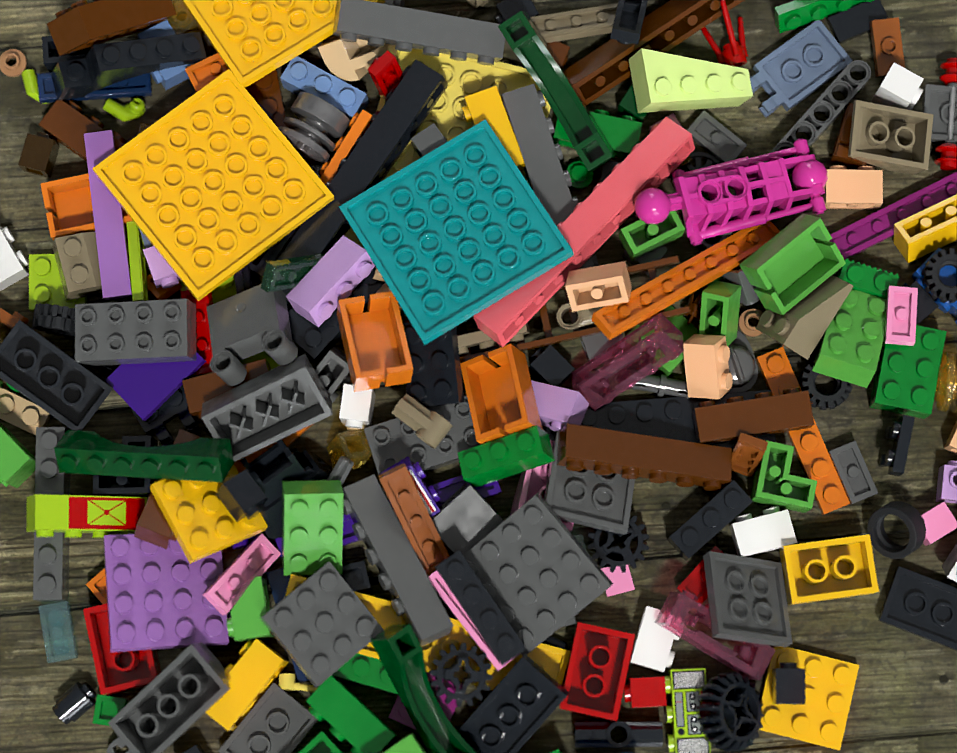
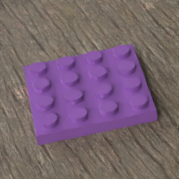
M135 534L104 535L103 546L110 652L185 648L200 642L206 646L228 645L227 614L222 616L203 596L205 591L223 573L222 550L189 563L177 540L176 542L171 540L168 548L164 549L134 537Z

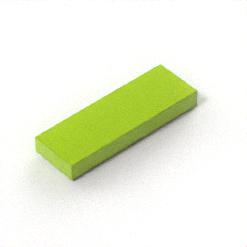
M134 221L126 222L132 301H149L146 260L143 249H145L140 230Z

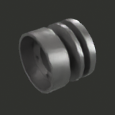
M300 92L291 107V111L299 120L285 117L283 123L286 127L280 126L279 130L301 156L325 163L330 157L327 151L333 152L336 147L327 136L340 139L350 120L343 112L325 100L307 92Z

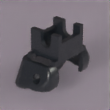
M282 439L251 463L245 457L240 460L266 495V499L260 506L262 508L260 513L268 525L264 532L271 539L282 537V481L327 480L333 470L323 459L310 451L304 450L301 453L297 448L290 451Z

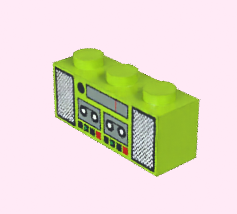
M705 668L668 670L669 676H665L666 694H670V705L665 707L666 722L672 723V735H667L668 752L711 753L710 742L705 741V733L699 731L701 722L696 720L699 717V710L695 708L700 705L697 696L703 693L701 686L706 685Z

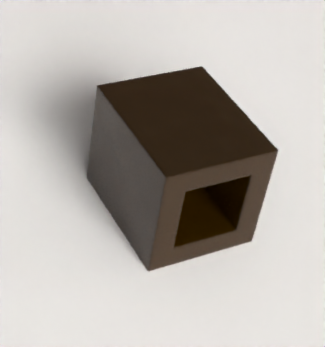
M37 132L36 135L27 133L18 165L24 172L51 178L60 147L53 140V136L47 133Z

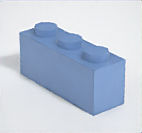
M298 56L290 60L280 77L283 88L296 95H299L300 92L313 94L339 109L350 121L357 112L361 113L362 109L365 110L369 104L367 93Z

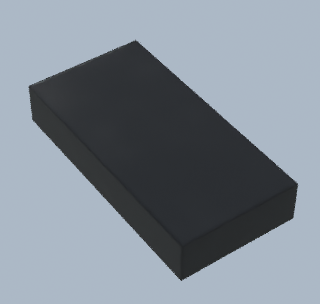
M873 0L828 17L827 22L836 41L842 44L870 32V21L888 19V16L881 1Z

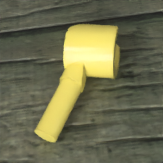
M279 674V687L285 691L302 690L314 693L318 688L310 684L296 683L295 674Z

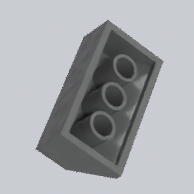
M202 642L191 644L112 718L108 724L132 753H163L231 689L222 664Z

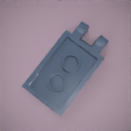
M820 20L813 22L754 65L753 70L756 74L750 78L752 92H756L762 86L770 96L769 99L761 104L762 107L759 108L765 118L781 105L786 111L790 110L841 73L853 61Z

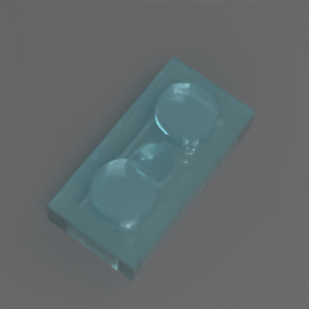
M69 601L38 606L47 663L78 658Z

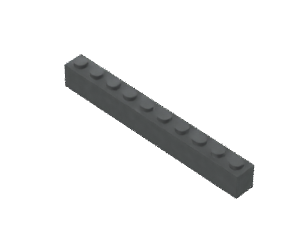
M531 84L503 93L501 100L524 160V171L528 183L557 226L573 213L574 208L579 202L576 196L571 197L568 187L572 186V181L568 170L563 171L559 161L563 159V154L559 143L554 144L551 133L555 132L550 116L545 117L542 107L546 106L541 90L536 91L535 85ZM594 253L579 269L599 266L596 254ZM594 323L580 328L581 330H585L597 326ZM603 333L580 338L588 364L619 355L623 352L621 347L625 346L622 333L611 340Z

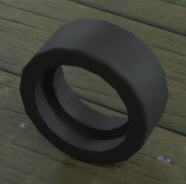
M894 501L873 512L868 520L867 532L870 534L871 544L880 554L891 559H902L920 548L925 540L926 526L923 517L916 508L902 501ZM887 515L898 516L905 522L910 534L908 544L902 546L889 539L883 525L884 518Z

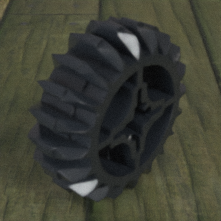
M736 672L719 673L707 679V684L701 686L703 693L697 696L700 705L695 707L699 710V717L696 720L701 722L699 731L705 733V741L710 742L712 747L724 752L742 751L746 747L753 745L754 739L759 738L758 730L763 728L760 721L764 717L761 713V707L764 704L759 702L761 693L755 691L756 683L749 682V677Z

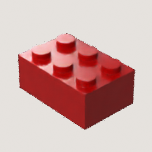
M107 603L83 609L101 695H110L147 686L161 673L156 649L110 652Z
M577 622L563 686L570 693L561 702L559 709L617 721L635 634Z

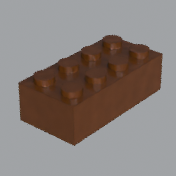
M81 0L71 4V8L57 12L55 14L56 19L47 23L59 56L145 31L176 15V11L171 0H93V2L89 3L87 0Z

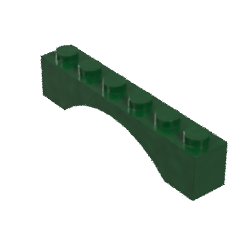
M521 10L500 24L498 28L545 96L588 171H594L614 158L616 154L527 12Z
M67 430L54 447L59 473L223 482L234 464L230 439L202 437L174 445L139 447L112 442L94 431Z
M391 625L372 638L370 641L428 753H476L455 730L437 702L425 671L423 649L411 625Z

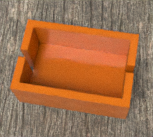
M88 173L40 183L44 205L49 212L46 213L50 237L53 241L58 237L95 232ZM123 209L125 230H127L126 222L133 220Z
M392 292L369 295L368 312L363 313L365 305L364 296L338 300L337 319L354 392L380 388L381 382H384L385 387L411 383L413 365L398 302Z
M508 344L488 352L490 359L480 355L460 363L477 442L484 444L536 425L542 429L526 356L522 351L512 344Z

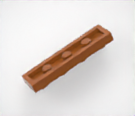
M402 463L378 475V478L427 576L436 571V565L450 556L406 465Z

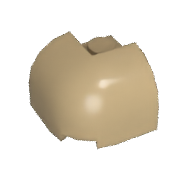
M337 35L331 36L318 47L323 61L330 72L338 78L347 81L360 80L368 73L367 69L371 66L373 60L378 56H382L387 50L395 57L397 53L395 45L384 44V47H374L368 45V41L357 39L356 42L341 41L340 36Z

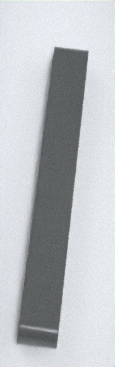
M855 60L848 64L771 152L794 147L793 143L797 140L795 135L797 132H804L808 135L809 140L807 143L810 149L845 110L847 104L851 103L865 87L871 76L870 66L862 60ZM850 72H859L863 80L856 81L852 79ZM832 92H841L845 100H835ZM818 111L823 112L827 120L823 122L818 121L814 117V113ZM796 154L790 155V158L797 156ZM760 188L751 190L754 199L763 198ZM736 231L716 236L718 243L733 235ZM704 239L702 244L698 245L702 252L713 246L706 243Z

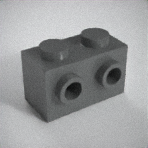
M334 346L315 369L316 374L332 400V404L339 396L335 391L340 384H348L351 381L346 354Z

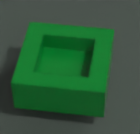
M97 694L92 723L110 726L108 722L127 705L128 699Z

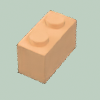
M843 165L831 166L830 169H826L828 171V180L824 187L825 193L822 195L826 209L878 210L883 204V170H875L873 166H860L858 170H847V167Z
M625 261L569 271L565 285L572 312L629 302L632 289Z
M694 334L682 343L688 397L721 399L731 390L733 383L732 374L729 373L730 349L726 344V336Z

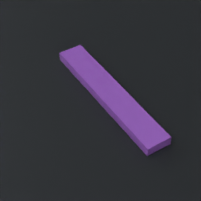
M112 130L84 133L103 299L132 297L123 209L92 169L115 152L114 134Z

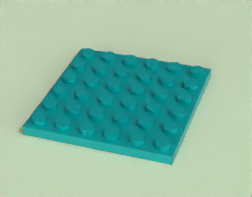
M486 119L339 206L424 345L574 256L572 248Z

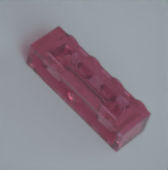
M659 313L572 372V390L579 391L594 410L610 403L614 397L625 390L631 389L647 375L654 374L659 367L668 361L679 357L684 351L683 334L662 313ZM652 329L655 330V332L641 340V337L643 335H645ZM603 363L604 366L594 373L590 372Z
M686 590L669 593L654 623L741 675L752 680H761L775 652L774 648L764 644L737 641L744 645H735L734 649L731 650L699 630L688 629L687 626L695 627L697 621L712 629L709 605L706 604L704 607L696 602L698 597Z

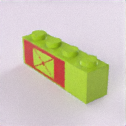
M31 495L27 497L26 532H36V537H54V532H63L65 538H81L82 533H92V538H103L104 535H110V533H120V535L135 534L136 525L147 503V497Z

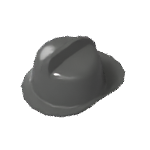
M737 330V338L728 346L730 349L729 373L733 377L732 387L728 393L748 391L755 384L758 377V366L750 343L746 336Z

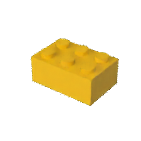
M870 534L787 545L779 548L788 605L879 592Z
M256 639L254 642L249 640L239 652V655L242 656L236 665L231 663L224 670L231 689L205 712L228 731H235L289 663V661L262 640Z

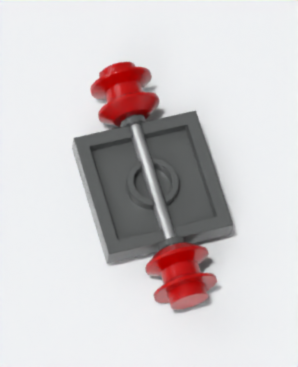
M949 58L940 65V68L946 70V72L939 78L947 86L926 84L923 91L922 106L923 113L934 115L931 142L943 143L935 148V151L941 155L940 158L934 161L935 164L940 165L942 170L957 169V58Z

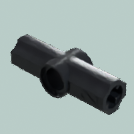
M662 721L574 722L575 748L663 747ZM615 726H621L626 731V738L621 743H615L611 739L610 733Z

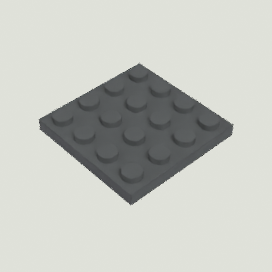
M538 493L463 555L527 648L521 652L522 656L530 653L613 584Z

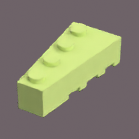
M643 48L628 59L638 113L737 107L753 97L748 69Z

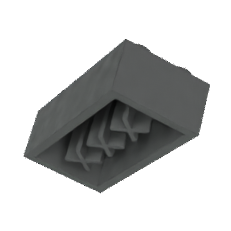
M188 299L75 304V361L82 365L100 366L196 361V304Z
M306 354L295 358L288 365H280L202 403L201 418L213 438L230 439L233 461L235 462L332 415V400Z
M467 395L464 396V403L426 408L430 412L435 411L453 426L436 449L423 442L415 435L414 430L398 418L364 428L378 474L409 456L413 464L419 462L426 473L459 462L458 452L481 445L476 441Z

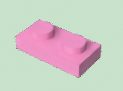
M888 287L885 344L914 346L918 288Z

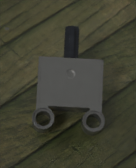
M247 265L234 274L236 295L207 306L213 355L210 367L228 386H236L245 379L247 369L240 362L243 359L265 351L277 364L284 366L293 362L298 354L297 346L292 341L285 293L273 280L253 287L251 271Z

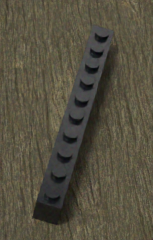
M415 60L412 66L409 65L404 70L401 82L388 93L385 105L373 115L369 128L365 134L359 136L355 142L354 150L349 157L341 161L336 176L325 184L334 195V200L303 222L301 226L294 229L290 236V242L285 249L278 252L273 267L260 278L258 285L273 280L287 296L343 235L345 236L351 226L339 206L383 181L448 87V83L441 74L418 60ZM286 297L287 308L289 311L293 307Z

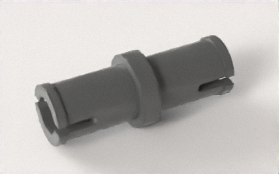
M638 372L634 373L635 378H633L632 390L657 393V396L663 397L665 394L689 398L687 383L684 380L667 378L666 374L655 376Z

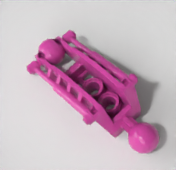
M801 138L793 143L794 147L752 158L747 156L684 172L681 169L675 170L672 173L675 193L667 195L657 188L646 189L636 198L635 213L646 224H658L668 217L669 212L681 210L687 237L690 239V243L696 246L702 244L703 239L766 224L769 220L812 210L813 214L816 215L824 213L827 209L821 195L825 193L824 187L828 180V171L823 163L816 160L814 154L809 155L810 150L807 139ZM792 154H796V156H797V157L786 158V159H783V158H782V157H784V156H788V155H792ZM794 168L792 182L797 191L792 190L787 169ZM728 187L735 190L736 196L729 192ZM760 188L763 198L753 200L751 190ZM701 192L707 193L710 201L705 200ZM811 198L810 203L791 208L792 202ZM773 208L780 209V211L770 213Z

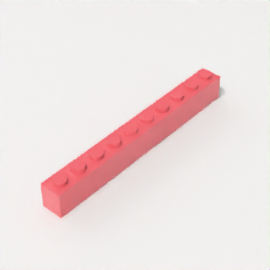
M667 116L660 124L654 125L649 135L641 143H637L622 162L614 166L611 174L603 182H599L583 202L576 205L573 213L565 221L557 225L572 248L574 256L474 315L473 318L478 329L501 347H504L566 283L569 271L578 270L635 212L637 196L646 189L658 188L695 150L692 134Z

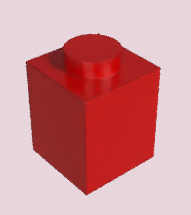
M665 676L629 678L628 685L624 686V702H630V708L667 706Z

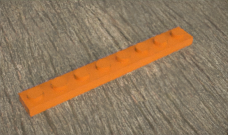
M770 220L766 224L742 229L633 290L630 294L629 302L608 305L594 312L591 320L611 340L740 266V263L780 231Z

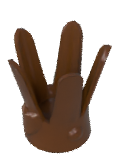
M707 285L702 290L700 288L691 293L688 304L684 306L690 307L691 313L686 314L690 318L687 322L688 325L692 319L700 322L702 291L708 287Z

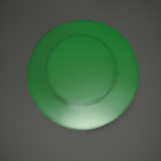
M575 161L566 169L572 181L571 187L584 189L591 184L593 171H588L583 161Z

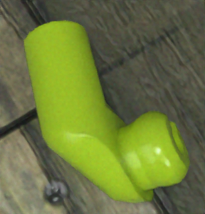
M27 69L21 74L26 94L39 102L38 81L35 70Z
M109 98L105 102L103 110L119 120L127 122L140 118L144 114L145 103L140 98H134L129 104L121 105Z

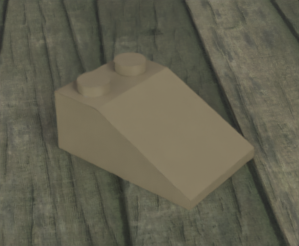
M855 100L848 157L888 171L909 175L926 171L929 166L934 115Z
M125 230L126 243H127V251H128V259H129L128 236H127V230ZM84 232L55 238L53 251L66 301L101 294L102 285L95 232Z
M831 275L784 315L766 310L761 315L755 329L808 360L852 290L853 285Z

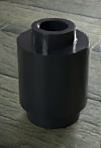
M76 682L56 700V704L52 709L57 717L68 725L71 721H77L96 704L94 697L97 694L88 683L81 684Z

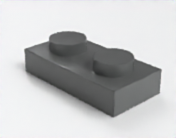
M705 110L687 129L692 134L693 140L711 155L715 156L721 163L737 159L747 147L746 143Z
M856 440L828 452L850 501V505L878 494Z

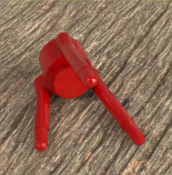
M721 0L720 4L730 43L724 45V51L721 52L706 27L702 28L701 31L716 54L719 64L725 63V65L740 67L747 63L746 57H748L743 18L740 16L737 19L738 42L735 39L726 1Z

